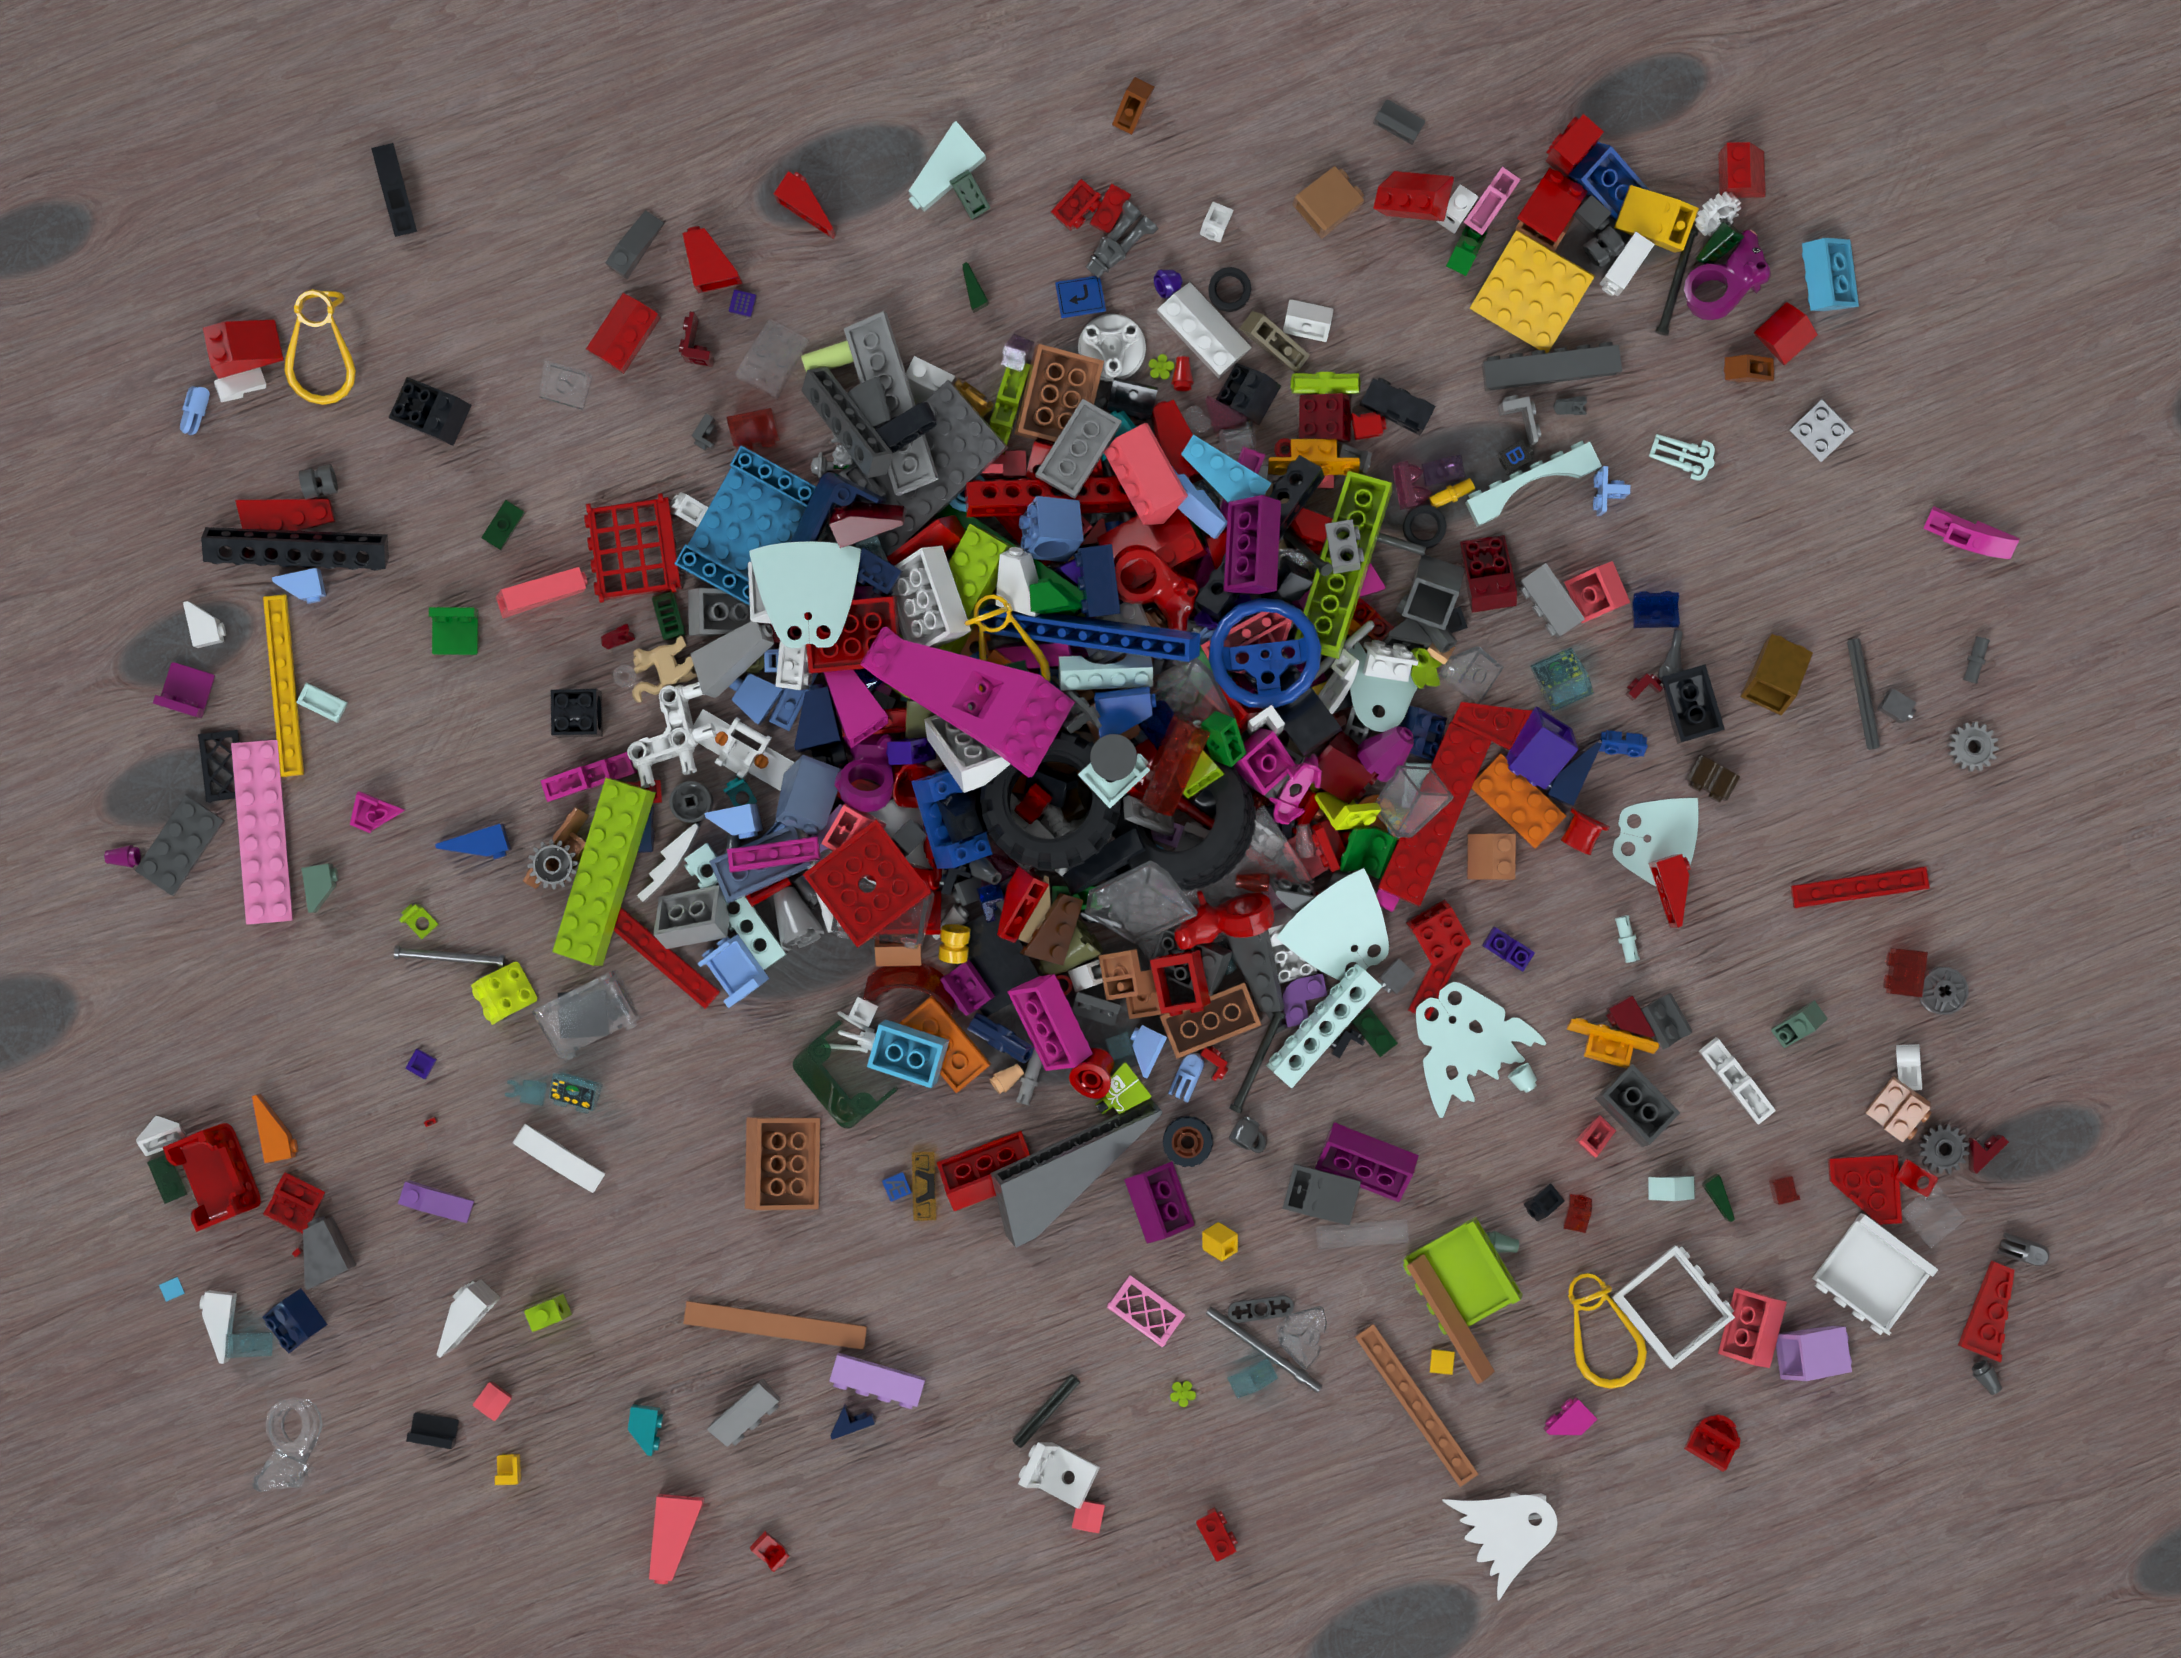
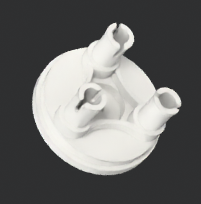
M1105 314L1090 321L1083 329L1078 342V354L1104 361L1100 380L1106 382H1113L1114 378L1125 380L1131 377L1142 365L1146 352L1145 338L1141 329L1131 319L1119 314Z

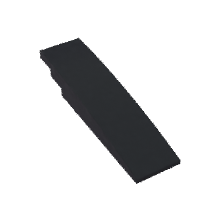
M1283 650L1282 656L1286 659H1290ZM1289 665L1281 675V691L1288 689L1299 679L1301 673L1295 665ZM1270 672L1264 673L1261 677L1262 682L1265 684H1271L1275 679L1274 675ZM1248 673L1242 674L1256 694H1258L1257 681ZM1311 686L1292 703L1274 708L1285 723L1284 731L1304 756L1342 730Z

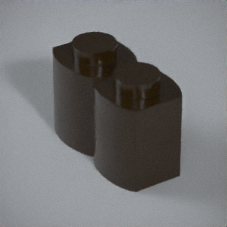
M1699 755L1685 780L1690 782L1688 784L1689 787L1699 792L1701 789L1709 792L1708 797L1720 803L1721 800L1727 801L1740 776Z

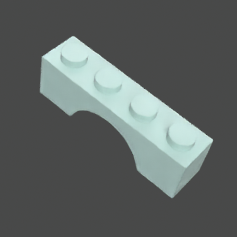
M1127 654L1123 660L1116 663L1096 664L1087 661L1082 656L1059 657L1061 691L1153 687L1152 660L1150 656Z

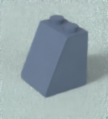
M802 755L783 774L775 820L782 822L786 826L803 830L807 834L817 835L827 825L838 791L834 786L835 778L841 769Z

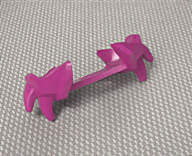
M1312 754L1311 758L1305 757L1304 762L1300 765L1295 764L1286 769L1290 776L1289 780L1277 799L1269 798L1275 804L1273 811L1275 822L1289 825L1291 821L1302 815L1305 810L1298 808V805L1311 783L1314 781L1315 788L1320 787L1322 770L1318 767V759L1315 754ZM1293 784H1300L1302 786L1301 791L1293 796L1290 795V787Z

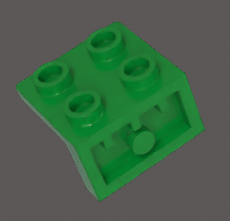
M429 607V617L432 618V654H478V609Z
M1377 826L1354 828L1349 834V843L1341 857L1339 870L1347 872L1364 868L1367 874L1382 879L1398 837Z

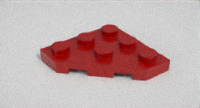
M1898 1155L1828 1158L1829 1181L1879 1225L1902 1223L1900 1181L1896 1179L1899 1172Z

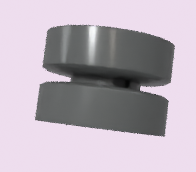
M686 781L674 788L670 795L669 804L672 813L679 820L687 823H699L706 819L705 813L712 812L714 801L710 790L706 786L698 782ZM694 798L695 805L689 806L688 800Z

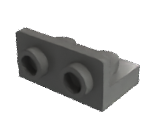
M1077 992L1072 1012L1075 1015L1114 1026L1121 1005Z
M1671 993L1652 1001L1641 1009L1662 1049L1670 1047L1681 1038L1692 1033L1691 1027Z

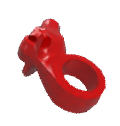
M1132 545L1118 552L1114 558L1118 598L1131 604L1154 601L1166 617L1169 629L1186 631L1188 617L1199 591L1196 581L1176 573L1150 547ZM1138 558L1152 563L1155 571L1153 579L1148 585L1143 588L1134 589L1122 583L1120 576L1126 563Z
M1202 890L1197 891L1199 904L1188 906L1186 912L1181 915L1180 926L1174 931L1175 941L1178 947L1184 950L1191 949L1198 944L1212 943L1218 934L1223 932L1235 938L1259 935L1271 928L1274 923L1275 917L1271 900L1267 895L1261 893H1246L1231 898L1218 906H1212L1206 902Z

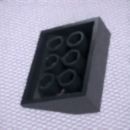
M998 906L964 925L971 930L969 943L966 944L969 948L968 959L995 996L980 1007L985 1017L1013 1003L1007 991L1039 977L1029 956L1020 953L1024 947L1019 938L1013 943L997 935L1002 913Z

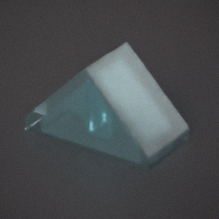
M1265 1358L1227 1377L1236 1397L1240 1398L1261 1390L1278 1379L1269 1359Z

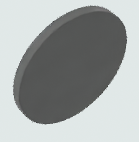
M1109 734L1095 742L1091 749L1090 761L1092 768L1100 777L1116 781L1127 777L1133 771L1137 762V753L1129 739L1122 735Z

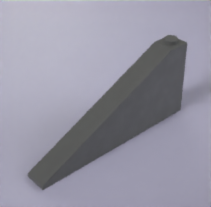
M1152 1099L991 1173L1005 1235L1015 1248L1037 1238L1162 1115V1110Z

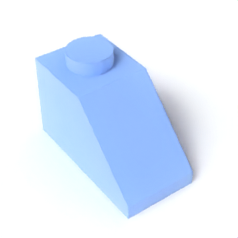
M318 568L272 577V581L300 600L307 601V604L320 602V598L326 596L321 570Z

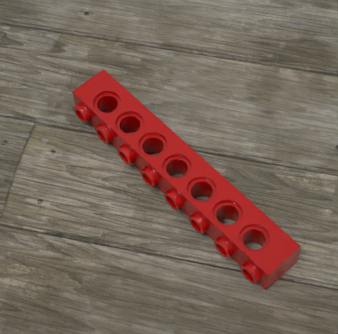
M1089 476L1079 492L1084 495H1077L1075 499L1040 479L1027 480L1021 478L1010 481L1003 479L994 481L973 480L966 482L965 487L967 517L1023 515L1028 505L1035 499L1030 494L1042 497L1079 500L1081 513L1136 512L1127 494L1121 492L1125 490L1117 476H1108L1106 478ZM986 495H990V496H992L993 498H987V497H985V496H986Z

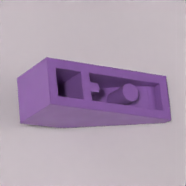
M409 1180L404 1183L398 1204L467 1223L474 1201Z

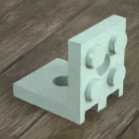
M1138 753L1135 768L1127 777L1121 780L1107 782L1094 771L1091 762L1078 775L1111 808L1150 769L1147 767L1149 762Z

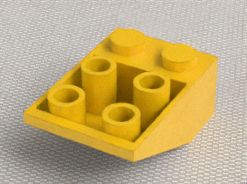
M1630 185L1614 228L1632 236L1637 232L1655 245L1676 253L1684 250L1699 208L1681 200Z

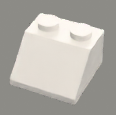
M915 356L906 372L915 405L925 402L947 380H950L953 384L956 381L954 375Z

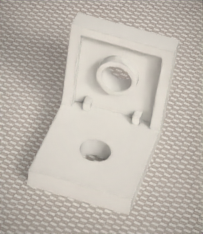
M1038 1442L1037 1445H1033L1029 1452L1030 1460L1027 1466H1023L1019 1473V1478L1021 1479L1018 1484L1025 1488H1040L1080 1509L1100 1467L1053 1442ZM1067 1471L1073 1472L1075 1476L1074 1482L1071 1484H1067L1064 1480V1475Z

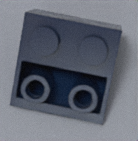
M1409 706L1404 719L1398 725L1399 727L1408 728L1413 734L1414 745L1409 755L1433 761L1441 743L1447 718L1418 707Z
M302 1288L282 1300L262 1317L266 1326L272 1330L280 1345L288 1354L328 1325Z

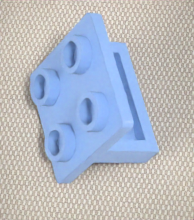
M1603 466L1597 471V474H1594V488H1597V495L1593 498V510H1597V516H1602L1607 512V498L1625 499L1630 495L1631 485H1625V481L1613 480L1611 483H1608V466Z

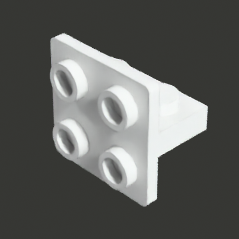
M1372 640V643L1364 642V647L1368 651L1363 669L1364 675L1408 682L1412 665L1418 666L1419 661L1407 649V646L1399 643H1394L1393 646L1385 645V642L1379 640Z

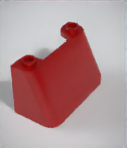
M222 1123L201 1130L162 1147L169 1163L173 1166L183 1165L199 1207L194 1208L191 1212V1222L196 1232L260 1206V1193L236 1133L230 1124Z

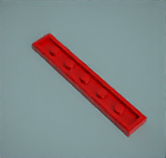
M1927 866L1790 886L1794 908L1930 889Z
M622 907L620 908L613 931L704 1009H707L719 995L720 991L674 951L666 949L653 933Z

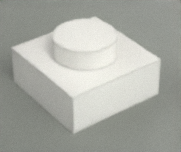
M857 997L848 1018L869 1027L878 1006Z

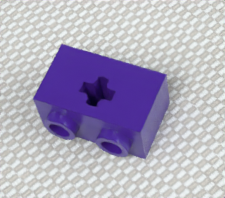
M927 737L904 738L887 742L886 754L889 765L916 764L936 759L935 750L927 740Z

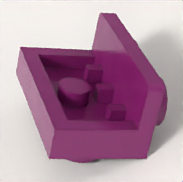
M969 959L941 978L945 990L951 994L958 1009L966 1016L975 1012L995 997Z

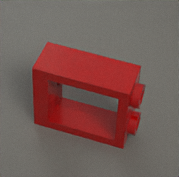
M1200 949L1158 956L1150 960L1161 1014L1169 1013L1170 1016L1183 1014V1010L1190 1009L1191 1013L1204 1010V1006L1211 1003ZM1188 963L1196 1001L1172 1005L1164 967Z

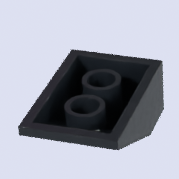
M1706 664L1661 677L1677 744L1725 730Z

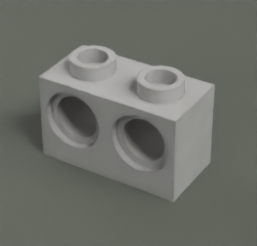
M1353 519L1325 524L1333 574L1360 570V562L1364 561L1362 548H1357L1356 540H1360L1358 526L1354 527ZM1340 532H1347L1349 537L1340 539L1337 535ZM1349 553L1353 555V558L1350 561H1344L1341 559V556Z

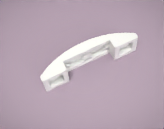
M1344 648L1340 659H1336L1331 665L1335 672L1318 695L1331 714L1336 711L1347 695L1359 666V660Z

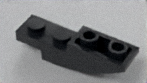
M394 143L371 148L395 237L417 232Z

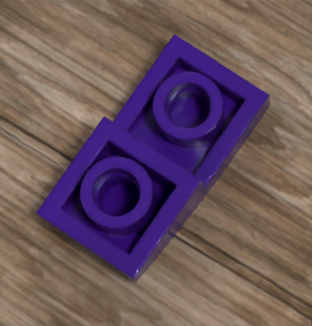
M1493 927L1482 944L1484 948L1522 972L1535 954V952L1496 927Z

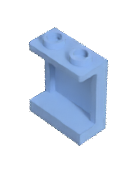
M738 934L731 939L727 936V938L720 940L717 943L719 947L716 950L713 947L702 954L704 959L697 963L700 967L706 964L728 993L729 997L724 1000L728 1008L741 1001L769 980L767 974Z

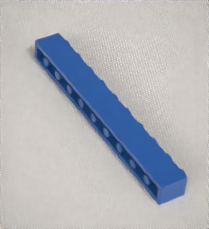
M990 604L979 610V616L1002 607ZM1012 611L1014 619L1032 640L1190 662L1200 656V633L1058 613L1039 614L1033 617ZM1007 613L999 614L981 622L987 627L998 628L1005 622ZM1012 622L1001 631L984 632L1022 638Z

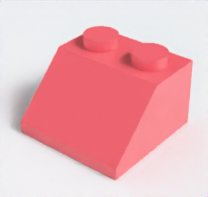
M1613 561L1564 582L1572 601L1585 618L1581 623H1585L1630 603Z

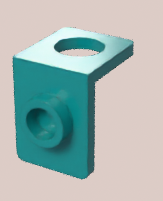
M735 778L726 784L727 788L723 790L729 796L734 807L742 806L736 801V795L741 791H745L749 795V801L744 805L757 803V799L745 779L739 780Z

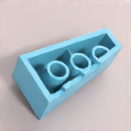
M1192 435L1181 453L1188 463L1227 503L1265 495L1271 485V482L1195 435Z

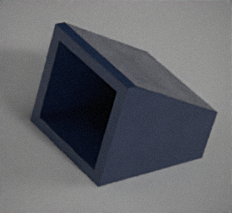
M823 684L810 686V691L805 692L794 745L797 752L811 750L820 746H829L830 744L842 741L834 702L829 688Z

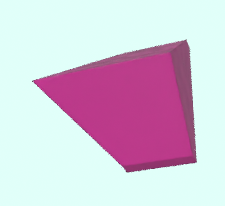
M358 791L350 825L371 833L372 830L405 810L365 792Z

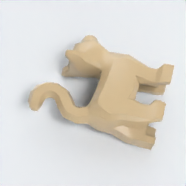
M682 636L676 638V643L671 645L658 646L651 651H644L639 648L633 652V662L635 665L633 669L636 674L646 671L649 667L655 665L660 678V683L657 686L649 682H640L635 685L632 695L636 702H642V691L657 695L665 686H675L698 678L691 656L687 657L683 664H678L674 656L687 647Z

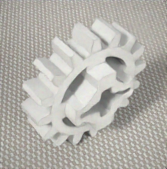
M1725 191L1722 196L1718 193L1715 199L1710 198L1709 201L1703 204L1702 207L1704 209L1697 213L1699 217L1695 219V226L1704 236L1708 234L1711 237L1722 222L1729 225L1734 222L1732 219L1739 215L1737 211L1741 209V202L1732 192L1728 194Z

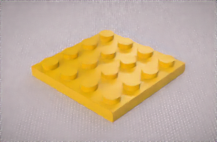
M1516 230L1470 309L1538 350H1545L1546 354L1549 353L1595 275L1521 231Z

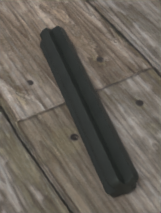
M1071 1374L1013 1438L1015 1445L1022 1448L1080 1383L1076 1376Z

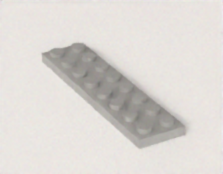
M882 311L844 328L860 383L874 377H879L881 384L885 388L884 397L886 405L890 408V421L915 406L887 313ZM925 434L892 455L888 473L894 493L897 496H901L939 479Z

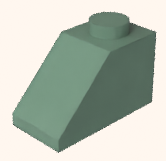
M333 864L301 868L308 913L318 912L335 889V881H338L337 868H333Z

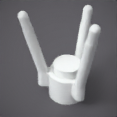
M839 1011L838 1015L865 1032L861 1031L860 1035L839 1030L838 1034L858 1040L857 1044L861 1046L823 1043L822 1047L855 1050L865 1053L868 1050L871 1051L876 1036L874 1029L848 1018V1015Z

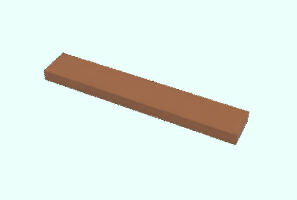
M1423 1254L1417 1257L1406 1267L1476 1383L1483 1382L1495 1372L1426 1256Z

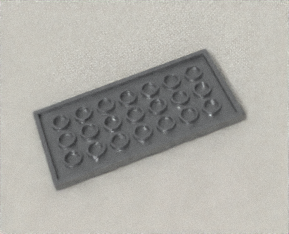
M947 380L925 401L929 403L938 421V425L925 433L939 479L901 496H897L894 493L888 472L886 475L872 477L885 493L884 498L887 499L885 503L877 504L905 506L904 525L856 542L853 545L861 550L866 548L889 562L887 557L916 536L965 489L966 482L975 480L1008 448L950 380Z

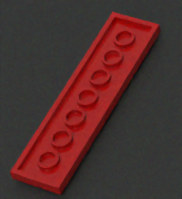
M1449 723L1378 889L1420 907L1492 742L1491 740L1453 723Z

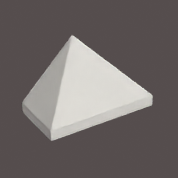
M155 1116L138 1136L136 1142L144 1155L149 1156L162 1151V1147L187 1137L179 1123Z

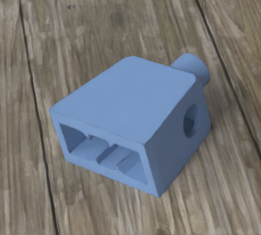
M750 673L745 680L738 677L729 686L736 692L731 700L758 725L762 724L779 699L783 689L775 687L776 685Z

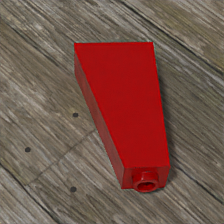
M1174 399L1158 403L1153 408L1152 413L1155 437L1171 466L1178 475L1185 474L1191 483L1204 479L1181 455L1193 434Z

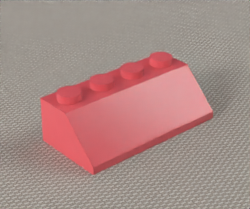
M1144 423L1118 436L1105 450L1106 458L1143 525L1164 524L1188 497L1148 423Z

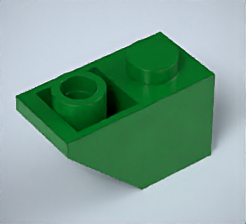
M1466 225L1446 267L1467 276L1487 232L1481 235Z

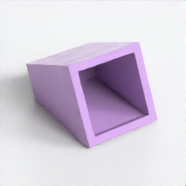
M1827 1326L1779 1333L1776 1350L1781 1379L1810 1381L1852 1372V1359L1849 1354L1846 1326Z

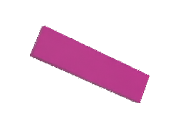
M818 836L727 849L731 873L821 860Z

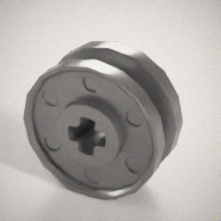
M1935 967L1928 970L1921 977L1917 986L1921 1004L1928 1011L1940 1015H1948L1959 1011L1965 1005L1969 995L1965 977L1957 970L1949 967ZM1946 986L1947 994L1939 995L1941 993L1938 991L1939 987Z

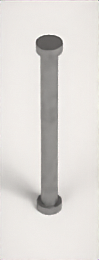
M397 945L394 949V959L404 957L497 965L498 968H503L505 964V955L502 954L499 956L406 949Z

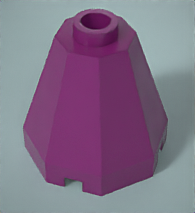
M1396 726L1364 740L1358 746L1360 751L1357 752V756L1369 773L1372 774L1375 771L1379 774L1376 777L1378 780L1392 783L1398 777L1414 745L1413 734L1406 727Z

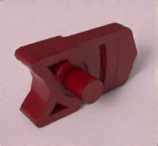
M624 624L616 628V630L601 636V644L609 650L635 640L634 633L629 632L628 624Z

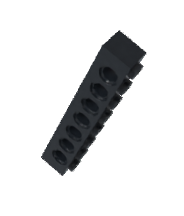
M1301 455L1296 460L1291 461L1287 468V473L1276 482L1274 491L1269 496L1279 501L1284 498L1289 499L1287 503L1281 504L1279 540L1325 478L1320 466ZM1297 480L1302 481L1299 485H1292ZM1226 553L1222 558L1221 565L1218 569L1212 571L1208 583L1204 588L1199 589L1195 599L1198 609L1218 621L1229 612L1242 594L1225 591L1220 595L1214 594L1218 589H1224Z
M205 527L201 537L203 562H211L212 564L233 563L235 565L256 564L258 566L279 565L281 567L302 566L304 568L316 566L327 569L341 567L351 570L366 568L377 571L386 569L389 560L388 534Z

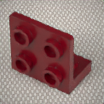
M690 311L689 317L685 316L683 330H685V339L680 341L679 352L686 363L713 367L714 357L710 351H707L708 348L694 345L699 319L695 312Z
M1344 393L1300 395L1299 439H1337L1340 442H1351V397Z

